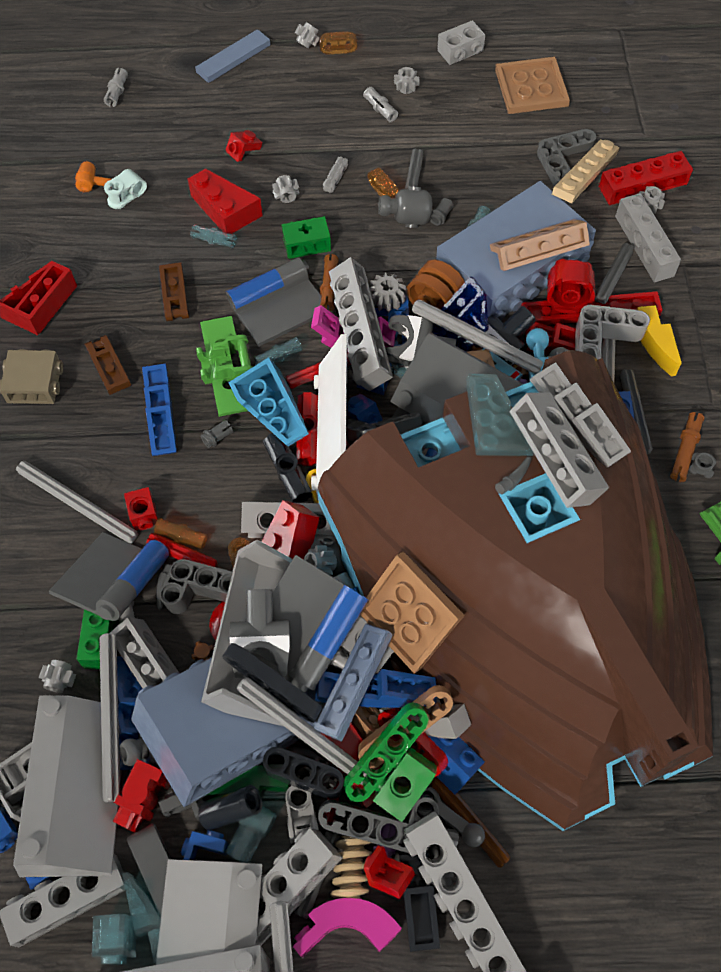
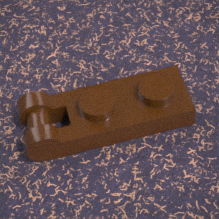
M182 263L159 265L166 322L173 321V318H189ZM180 305V308L172 309V306Z
M104 335L99 337L100 340L92 343L90 341L85 343V347L109 395L130 387L131 383L108 337Z

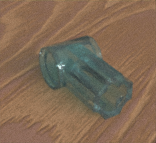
M262 806L259 814L240 820V826L225 853L241 863H249L262 838H265L273 827L277 814Z

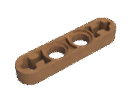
M441 685L429 688L411 702L420 704L427 713L428 725L424 731L449 713L453 706L450 691ZM436 696L440 699L443 698L444 703H434L433 698ZM424 705H426L428 709L431 708V714L428 713V710ZM394 717L359 744V760ZM406 727L404 730H405L406 733L408 734V733H409V730H408V728ZM401 736L395 742L387 741V744L391 747H397L402 743L403 737ZM380 757L373 758L369 762V768L374 769L384 763V759Z

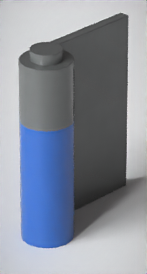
M295 258L226 291V297L230 306L258 346L312 321L314 309L320 306L321 295L308 279L310 269L305 260Z
M102 532L49 590V594L92 612L105 620L116 621L169 558V551L163 543L156 540H150L141 549Z
M295 555L273 591V620H289L290 655L287 673L293 678L291 683L298 689L306 692L308 688L311 690L315 689L369 600ZM260 648L254 650L255 653L278 666L274 655L268 649Z

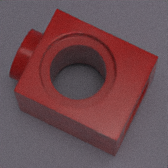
M149 487L124 493L129 519L135 530H147L152 528L153 525L159 524L154 499ZM143 508L147 509L144 513H138Z

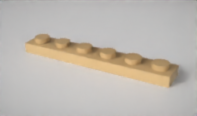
M600 139L554 186L552 195L573 203L614 159L620 147L615 146L609 140Z

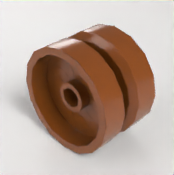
M439 260L427 261L418 272V275L407 286V295L413 305L417 300H422L448 314L451 313L455 305L466 293V284L459 272L451 265Z

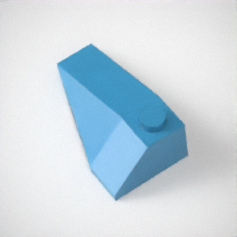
M269 357L228 382L237 401L287 446L292 445L309 434L280 369Z

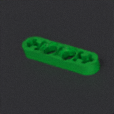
M408 703L402 707L348 773L344 780V788L350 800L354 802L366 800L428 725V716L420 704ZM410 714L413 716L418 714L420 719L417 722L415 720L410 722L408 716ZM406 727H407L408 730H409V733H408V734H407L406 731L404 730ZM392 735H401L403 741L399 746L391 747L387 744L389 737ZM380 757L384 759V765L380 769L373 770L369 768V762L373 758ZM362 782L364 788L353 790L352 784L359 785Z

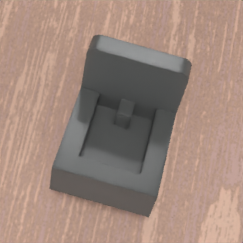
M172 791L164 796L165 800L158 802L162 814L167 818L192 807L195 817L200 822L198 810L200 804L204 802L203 797L183 807L175 792Z

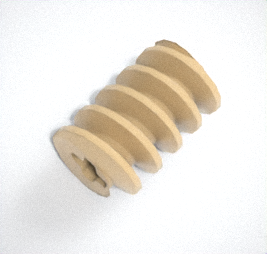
M341 836L344 839L337 841L336 847L342 850V852H339L343 857L339 861L342 864L334 867V872L341 876L334 878L332 884L340 889L332 891L331 897L335 899H361L360 895L369 893V889L361 886L362 882L368 881L366 875L362 873L365 865L363 858L372 854L371 851L364 849V845L372 843L350 836Z

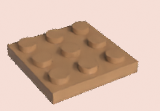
M555 57L496 64L495 71L508 114L569 106L570 99Z
M404 551L396 555L366 598L369 601L360 614L368 624L387 630L393 635L388 646L413 673H416L425 665L465 616Z

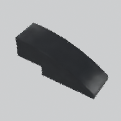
M399 850V862L413 867L415 873L403 893L410 952L440 949L433 883L431 882L427 885L418 868L423 864L418 855L412 857L410 853ZM429 851L425 853L426 857L430 858Z

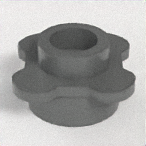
M694 453L692 465L689 467L690 473L711 478L714 475L713 467L716 464V459L708 453Z

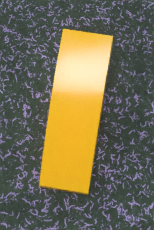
M656 305L637 307V310L647 313L650 318L645 335L641 339L643 346L670 376H676L681 365V359L671 324L661 325Z

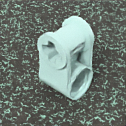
M131 169L124 170L104 185L105 192L109 196L107 199L108 205L113 209L123 208L126 204L141 196L147 188L146 181Z

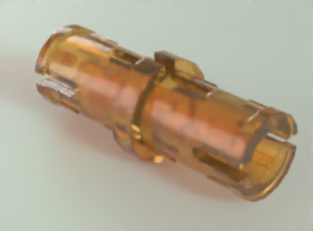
M163 518L157 520L154 528V533L170 537L179 544L183 542L199 549H203L208 538V534L188 528L186 524H175Z

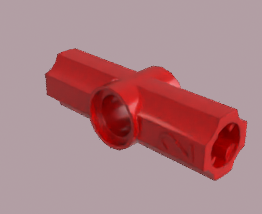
M303 392V394L298 395L297 407L306 428L312 429L308 430V435L297 441L296 457L298 464L312 466L317 463L318 395L312 392Z

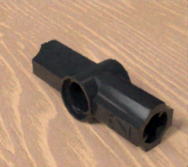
M269 434L263 440V444L277 471L278 478L282 481L293 503L307 501L312 496V491L298 465L297 457L292 453L289 446L283 443L275 434ZM285 466H291V467H292L291 469H288V470L282 469V468L285 467Z

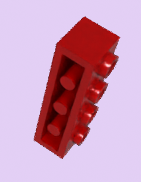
M682 151L668 153L660 157L649 158L645 161L603 171L599 188L607 203L613 205L620 203L622 198L639 194L640 191L645 192L646 187L654 186L661 191L687 185L693 168Z

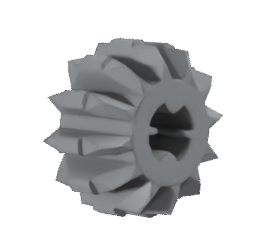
M385 272L383 277L376 275L375 280H370L369 288L372 300L379 312L385 308L389 313L391 308L398 310L400 304H404L407 288L404 285L403 279H397L395 273L392 276H388Z

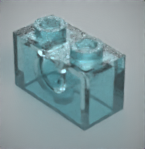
M126 914L93 916L92 957L100 958L101 964L125 965L127 964V958H136L137 919Z

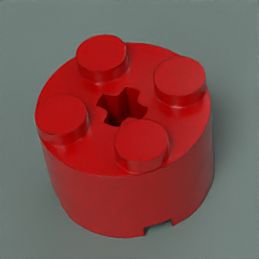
M559 259L550 269L547 276V301L558 312L566 314L578 313L584 306L592 305L595 299V275L592 265L589 262Z

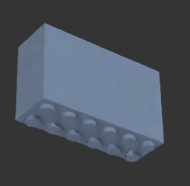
M541 181L437 247L436 260L451 265L465 281L466 293L460 301L481 322L491 315H495L502 321L508 313L517 311L522 303L536 298L539 292L547 288L548 273L557 260L566 259L587 262L590 258L589 253L594 244L593 239L596 230L587 222L590 245L506 271L500 269L498 254L491 251L490 244L572 219L585 221L562 199L552 195L553 191Z
M212 658L206 661L203 659L198 660L188 670L182 673H172L164 682L156 686L149 685L143 688L136 697L131 719L183 807L262 763L264 754L270 748L280 747L286 749L301 740L284 726L227 714L202 703ZM316 687L314 690L308 688L304 693L315 701ZM303 719L314 728L316 722L313 723Z

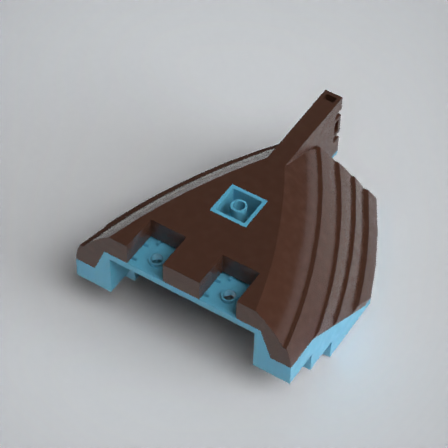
M568 350L546 359L542 370L556 362L571 385L577 383L592 405L599 404L631 450L630 453L606 468L586 449L609 486V489L591 505L571 508L565 506L509 412L526 393H539L532 382L504 393L496 380L445 400L443 418L401 435L393 421L370 430L355 441L328 470L323 472L318 484L319 505L341 548L342 563L354 587L357 586L360 595L366 598L396 555L404 551L465 615L419 671L413 673L395 652L386 661L389 670L436 678V686H445L451 693L453 704L465 705L471 726L459 737L485 761L478 771L503 791L562 831L615 805L612 765L626 760L637 782L642 787L662 776L665 780L713 756L709 673L704 631L691 570L681 542L669 523L657 480L650 468L638 424L621 398L603 358L597 360L593 355L575 350ZM426 448H432L436 450L437 455L426 457L422 451ZM526 457H530L531 463L518 485L512 491H507L502 495L499 494L495 489V485L502 481L504 477L514 472ZM443 698L440 699L441 704L444 703V699H443Z

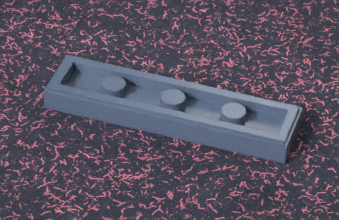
M257 29L196 66V73L210 83L270 46V39Z
M365 623L314 726L315 730L342 742L393 636L389 631Z

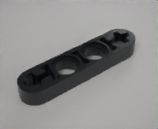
M231 643L223 654L222 658L229 665L251 679L297 715L309 722L314 723L323 710L322 707L238 644Z

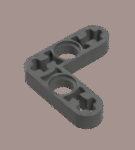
M582 129L546 138L539 142L537 155L553 186L561 180L560 176L563 178L571 170L564 156L588 151L594 147L596 140L594 131ZM567 142L572 146L564 147L561 143ZM556 162L561 166L553 167L550 165V163Z
M406 414L372 424L357 419H346V439L355 442L366 432L392 421L400 434L423 426L421 414Z

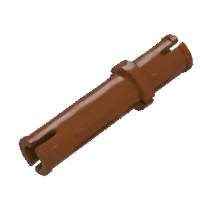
M330 254L324 257L323 284L320 286V305L326 309L327 305H329L330 312L335 308V295L330 286L331 278L329 274L330 270L338 266L339 259L335 254H332L331 261H329Z
M696 412L689 413L686 428L681 432L680 438L682 441L672 473L670 474V478L674 481H677L679 473V482H685L687 479L695 446L701 438L700 429L705 419L701 413H698L696 421Z

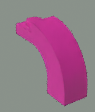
M321 305L314 309L311 328L322 335L321 342L332 348L341 334H344L338 317ZM379 317L378 322L385 348L394 347L396 331L389 328V322Z
M340 898L328 901L308 914L315 925L312 928L307 925L295 936L297 943L293 948L303 958L331 931L339 928H351L361 932L380 953L401 932L402 928L385 910L374 903L357 898Z

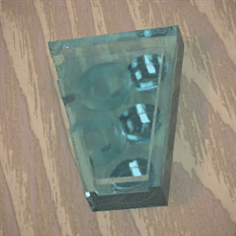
M468 374L466 385L476 455L533 456V450L509 412L511 410V401L497 375Z

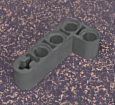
M186 559L177 560L172 564L160 591V599L173 614L185 612L194 594L226 602L227 590L233 572ZM189 572L186 577L180 578L184 573ZM213 579L211 583L204 585L206 580ZM179 595L176 601L170 602L174 596Z
M422 794L408 813L406 820L404 819L401 822L388 814L329 799L320 805L318 819L321 826L329 831L409 853L403 840L408 838L404 829L424 818L417 814L418 805L422 802L431 803L432 810L430 814L435 811L438 816L439 808L431 796ZM331 808H336V814L345 817V811H349L346 819L347 826H342L343 819L334 817L332 822L327 821V815L323 814L324 811L329 812ZM358 815H363L368 819L367 826L362 830H357L352 826V820ZM387 823L396 826V832L390 838H385L380 834L382 826Z

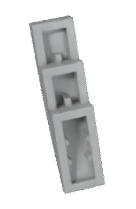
M556 362L530 379L539 393H551L581 443L606 468L631 452L599 404L592 405L577 383L571 385Z

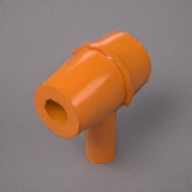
M83 162L76 173L75 185L79 191L89 192L92 190L93 185L104 186L107 181L112 179L96 176L95 165L91 162Z

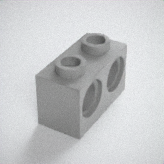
M472 20L438 35L437 50L448 64L451 65L484 50L485 34Z

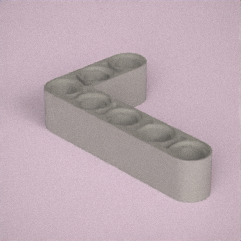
M586 305L581 309L576 325L575 351L588 353L598 360L601 358L602 338L638 342L644 337L650 318L647 313L640 310Z

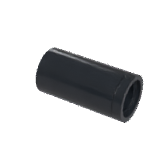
M248 785L212 798L200 804L198 810L199 820L205 829L214 830L252 817L261 812L263 806L262 797L255 786Z

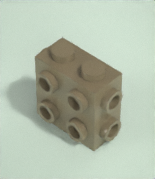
M26 349L8 350L7 358L3 360L2 364L3 377L0 379V394L3 395L7 403L54 404L55 397L60 391L59 375L63 373V362L59 360L56 351L47 349L41 351Z

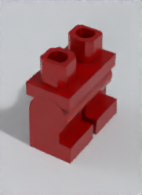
M137 759L123 787L122 796L117 795L114 801L120 808L112 822L136 833L143 819L151 821L154 815L151 810L157 805V794L160 788L168 790L170 787L161 769Z

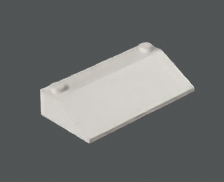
M341 334L320 363L319 375H314V389H318L316 475L311 477L312 491H316L317 500H319L318 484L323 472L328 470L346 451L347 334Z

